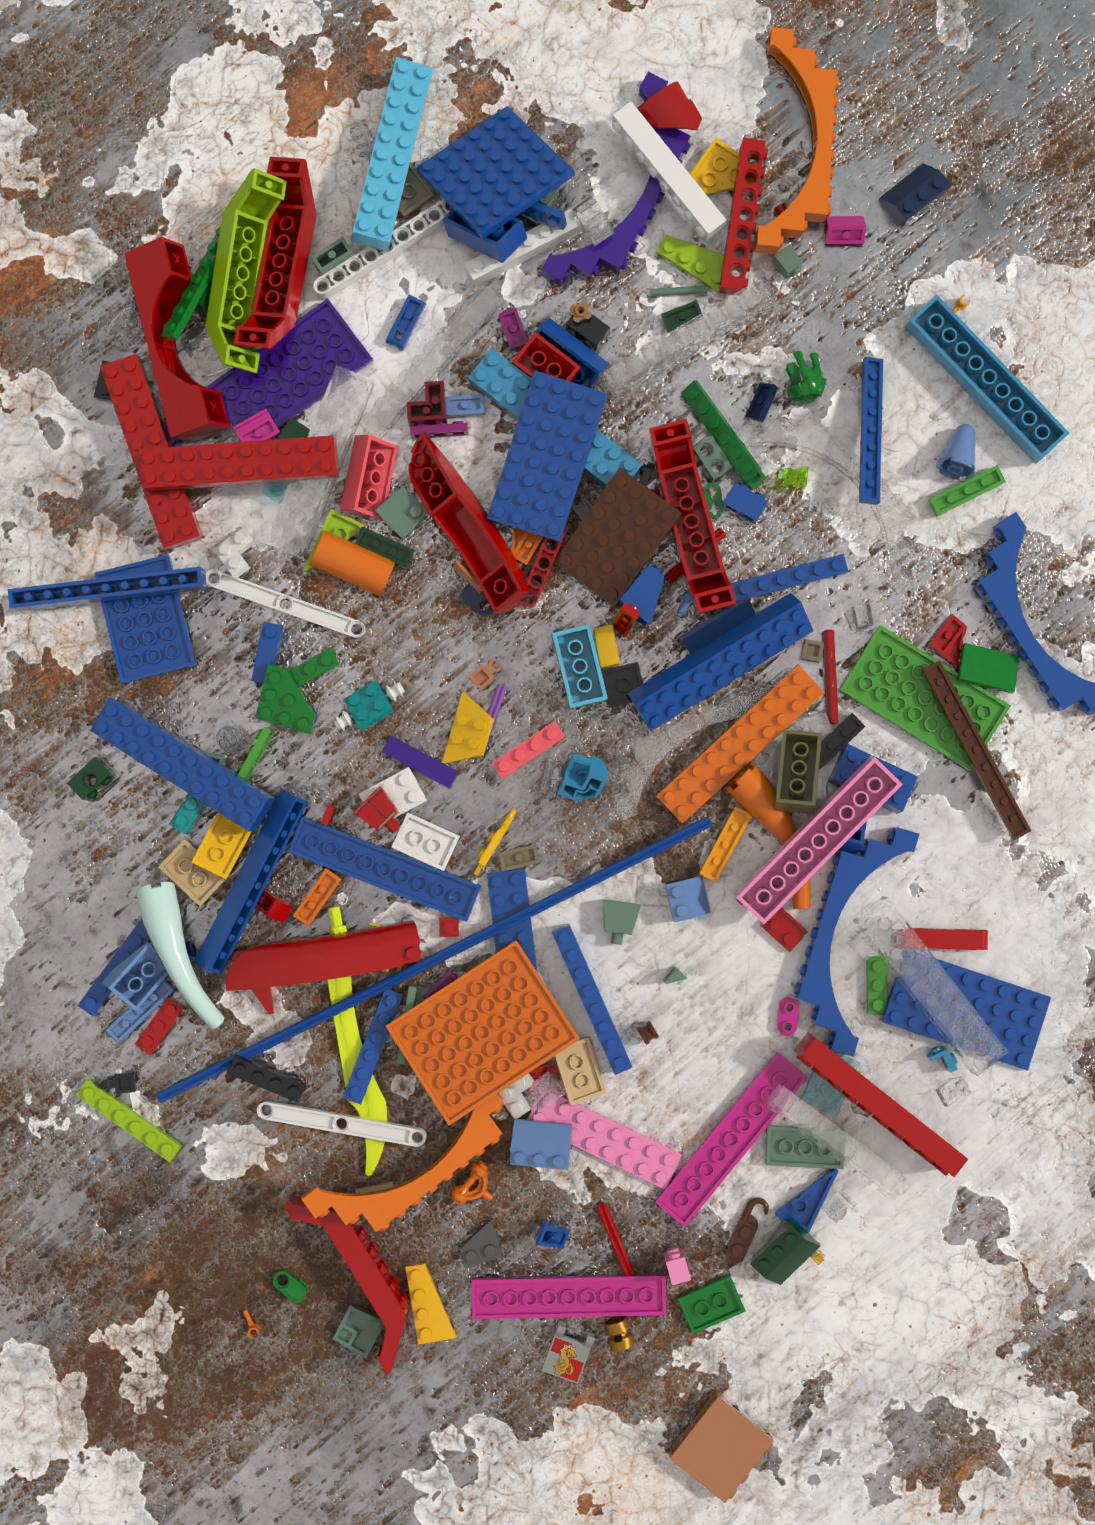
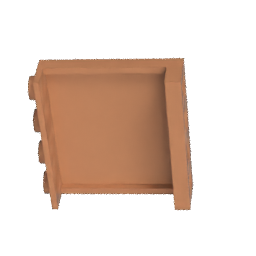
M716 1390L668 1452L673 1462L726 1503L728 1499L734 1497L740 1483L743 1484L748 1479V1473L751 1469L759 1465L762 1455L770 1451L773 1446V1438L770 1433H765L724 1400L723 1395Z

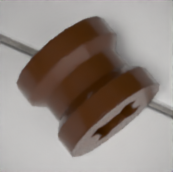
M650 1021L646 1022L644 1027L637 1028L646 1045L652 1039L659 1038Z

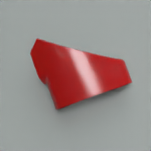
M677 81L652 95L637 108L653 129L672 128L698 131L702 121V117L691 99L688 100Z

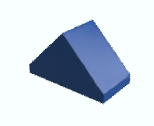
M542 1219L535 1236V1244L563 1249L570 1230Z

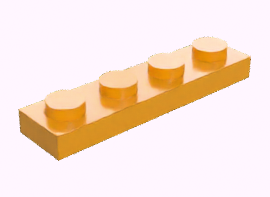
M737 806L733 808L699 872L700 875L715 883L717 882L752 817L751 814Z

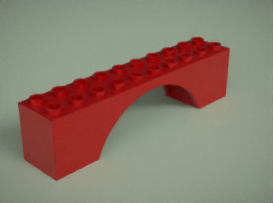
M159 237L124 253L170 437L194 442L230 428L221 391L204 387L196 382L181 364L176 351L175 341L166 340L161 336L165 324L173 314V309L178 305L183 291L187 289L190 283L191 272L184 245L164 237Z

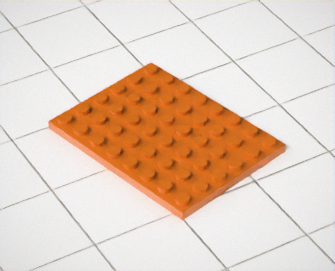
M517 940L386 1025L389 1033L448 1126L580 1039Z

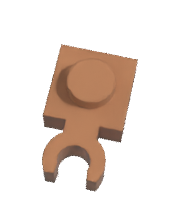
M495 658L489 661L487 668L482 664L469 676V679L480 691H483L495 680V677L492 675L493 673H498L503 669L502 665L499 668H493L492 664L496 661Z

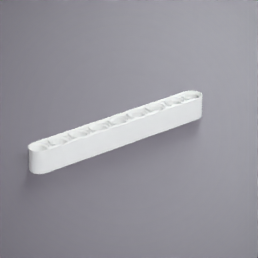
M441 200L393 230L390 242L392 248L388 252L368 246L317 278L313 283L317 297L322 300L331 298L444 226L442 219L450 212L446 209L449 205L444 200ZM434 215L440 217L436 221L431 220V217ZM418 225L424 227L421 231L415 230V227ZM402 235L408 237L405 241L399 240V237ZM371 255L376 257L373 261L366 260ZM355 265L360 267L357 271H351V268ZM339 275L344 277L339 282L335 281V278ZM327 286V290L320 292L319 288Z

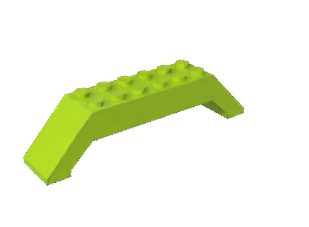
M256 168L250 171L223 211L205 325L221 363L252 373H257L260 354L256 352L255 348L240 347L233 344L237 326H241L251 316L262 262L267 223L279 203L284 200L287 184L286 180Z

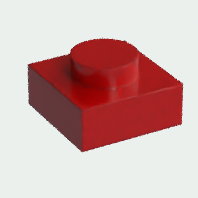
M440 917L439 937H459V919L456 917Z

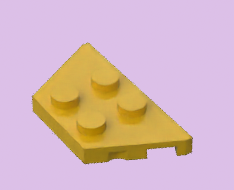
M462 692L442 760L444 764L464 761L472 757H481L485 753L494 718L486 713L467 693Z

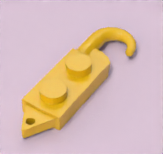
M516 808L510 810L497 832L492 831L487 840L490 844L487 849L483 847L477 856L480 858L479 865L473 874L478 876L483 866H486L512 823L517 813Z

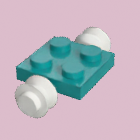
M375 680L344 698L343 700L350 713L342 711V716L338 717L335 715L336 719L333 721L338 730L342 729L345 732V727L348 725L353 727V720H355L359 729L363 731L392 714L394 710L388 699L390 697L391 700L396 702L397 696L404 697L402 693L405 690L401 683L398 682L396 684L393 681L394 685L392 687L386 685V692H383L379 683Z

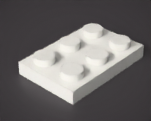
M410 767L358 794L362 802H364L376 789L382 787L399 811L394 818L427 801Z
M407 812L392 848L445 871L460 836Z

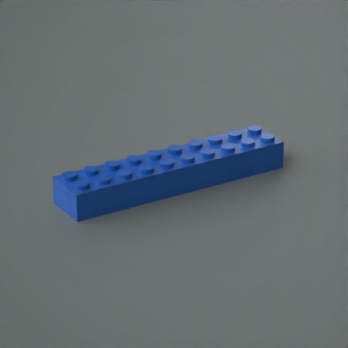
M789 593L627 694L641 720L651 732L814 630L801 601L792 593Z
M109 698L90 729L97 736L249 832L258 829L275 800L270 794L119 699Z

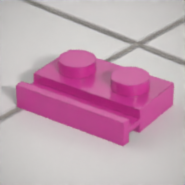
M266 408L233 427L241 442L271 440L280 435L279 429Z

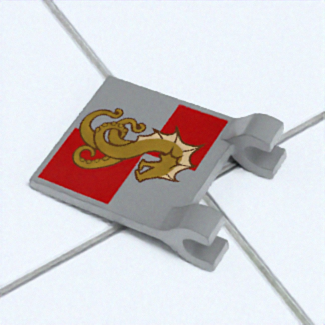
M559 1320L541 1371L578 1384L589 1352L595 1341V1332L588 1330L585 1341L582 1342L563 1335L566 1329V1322Z

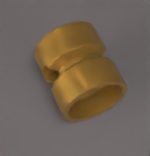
M615 1316L603 1322L606 1335L610 1336L608 1343L612 1352L629 1349L635 1344L632 1332L628 1331L630 1325L627 1316Z

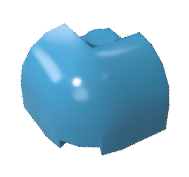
M573 753L562 772L557 794L579 802L593 797L597 798L607 782L608 769L605 763L594 755H591L589 759Z

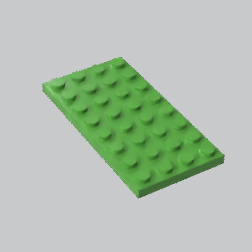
M879 625L839 691L968 771H971L973 765L921 671L938 660ZM942 663L987 746L1011 705L978 685L958 681V673Z

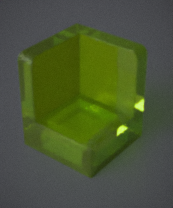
M801 466L799 469L784 468L781 487L804 490L807 486L809 467Z

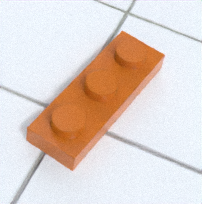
M326 868L293 916L309 927L342 878Z

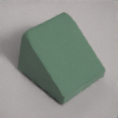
M674 967L663 978V982L669 984L685 980L687 977L677 967Z

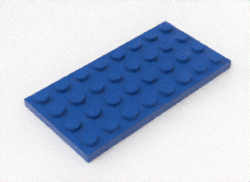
M534 370L487 519L561 542L608 397L607 393Z
M905 948L881 1022L1028 1071L1051 997Z

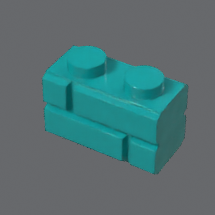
M188 793L185 801L181 803L169 825L184 834H190L207 805Z

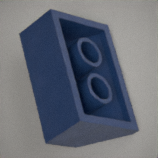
M923 163L882 195L879 200L903 228L945 195L951 184L940 170Z

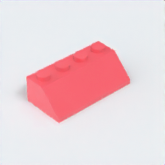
M355 435L340 510L354 515L383 520L375 510L388 499L398 449L397 445L371 435Z

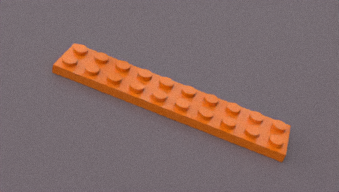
M797 664L657 793L656 797L683 824L825 692Z

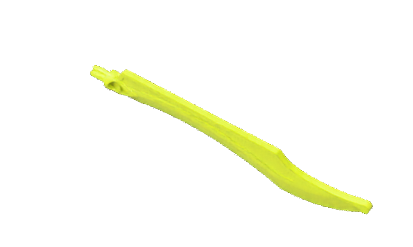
M340 906L328 908L332 926L329 928L330 935L347 932L346 925L342 923ZM351 976L327 980L331 1005L353 995ZM354 1007L334 1016L345 1087L348 1084L363 1045ZM372 1075L361 1105L349 1100L348 1102L355 1107L360 1117L387 1122L386 1100L374 1075ZM365 1138V1174L371 1176L380 1160L385 1141Z

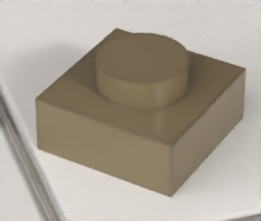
M805 639L801 659L821 662L824 642Z

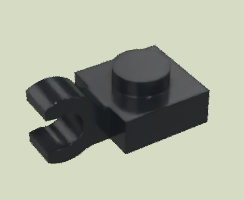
M135 1072L115 1073V1079H104L101 1081V1089L115 1088L116 1094L136 1092Z

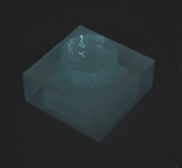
M282 482L269 483L263 494L281 504L290 488Z

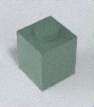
M789 244L774 255L772 263L783 277L787 279L790 276L793 278L801 272L800 268L803 261Z

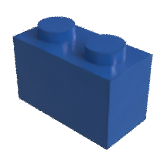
M734 483L723 503V507L755 524L768 500L765 499L766 497L759 492L753 493L748 490L749 487L745 484Z

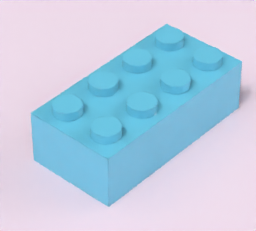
M590 624L552 633L570 710L607 701L608 697Z

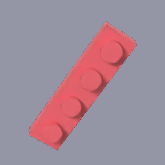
M553 721L491 764L501 779H504L565 738V735L557 723Z

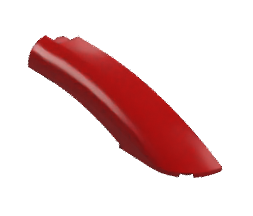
M423 432L412 447L411 453L413 454L409 464L410 479L429 516L440 526L469 567L494 613L501 614L513 610L520 605L519 601L531 593L524 581L526 577L493 521L487 519V512L443 453L427 434Z
M414 920L358 931L293 938L251 947L239 954L229 968L226 977V991L324 981L401 967L406 963L421 961L420 940Z

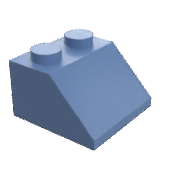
M702 875L665 884L673 922H680L711 913Z

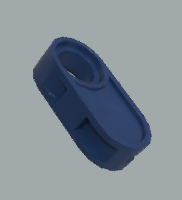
M467 586L462 590L461 597L463 602L482 616H490L494 613L492 607L489 612H483L480 609L483 602H488L484 593H479L473 586Z

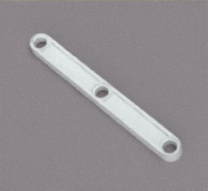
M212 569L206 572V583L212 588L353 638H361L366 633L365 625L353 618L240 578L234 579L232 575ZM213 573L219 577L218 582L215 584L209 582V576ZM283 599L290 601L291 604L288 609L280 607V602ZM356 624L362 626V632L358 635L352 633V627Z
M266 1100L257 1108L258 1116L264 1120L419 1147L427 1138L425 1130L420 1127ZM263 1105L271 1107L270 1115L262 1113ZM339 1118L346 1120V1128L341 1129L337 1126ZM414 1132L422 1134L423 1139L421 1142L413 1140L412 1135Z

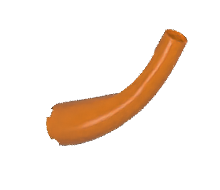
M749 762L747 764L749 768L745 771L741 769L729 780L728 783L731 786H726L725 790L755 817L782 846L797 831V827L789 811L775 810L777 790L765 774L753 762ZM810 879L792 896L793 909L811 908Z

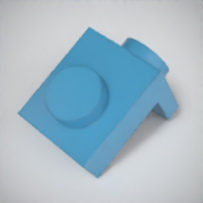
M943 1046L933 1047L929 1050L930 1053L926 1055L931 1061L940 1057L946 1070L950 1073L958 1070L956 1057Z

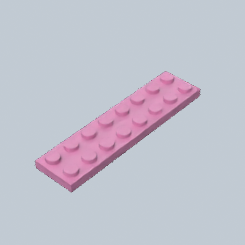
M542 1087L527 1119L572 1124V1145L663 1189H666L682 1156V1153L577 1103L570 1106L566 1097L545 1087Z

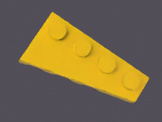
M426 1263L406 1265L418 1345L457 1338Z

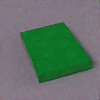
M964 643L957 680L1012 694L1015 692L1020 656Z
M730 1274L677 1296L692 1335L746 1312Z

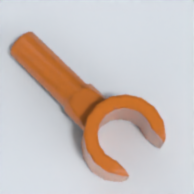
M244 1310L243 1313L249 1326L248 1336L253 1338L251 1330H256L259 1335L260 1326L252 1321L248 1310Z

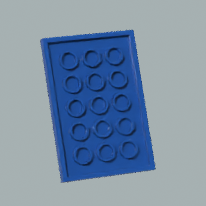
M167 554L95 572L94 575L95 579L173 570L170 555ZM179 593L101 602L121 684L197 666Z

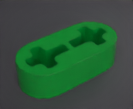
M711 482L705 486L703 491L708 510L712 509V503H715V508L719 509L716 515L709 511L711 519L715 520L723 513V502L720 486L715 482ZM710 487L717 490L714 494V499L711 498V493H707Z

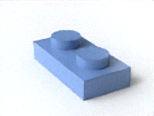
M483 394L445 397L447 417L485 415Z

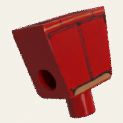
M382 787L376 789L354 811L358 817L377 831L386 827L393 834L401 827L394 819L399 811Z

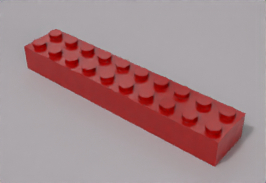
M133 354L101 365L100 369L141 483L139 449L172 446L143 362L137 354ZM143 489L165 550L169 551L204 539L187 489L149 492Z
M334 435L139 449L141 487L147 492L339 478L337 439Z
M807 1032L794 1049L798 1054L796 1058L808 1068L812 1065L811 1070L823 1080L828 1078L827 1082L839 1092L843 1090L842 1094L889 1130L899 1140L903 1141L913 1151L917 1152L945 1176L949 1173L955 1177L968 1161L967 1157Z

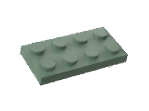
M768 1125L766 1165L844 1169L845 1129Z

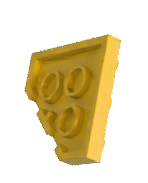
M715 137L690 175L706 195L733 191L739 153ZM745 178L748 183L754 182L752 178Z

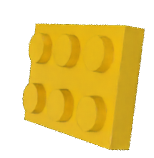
M218 812L191 863L227 880L252 832L245 830Z

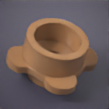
M586 301L570 306V311L573 312L574 316L573 320L576 323L591 318L592 314L588 310V303Z

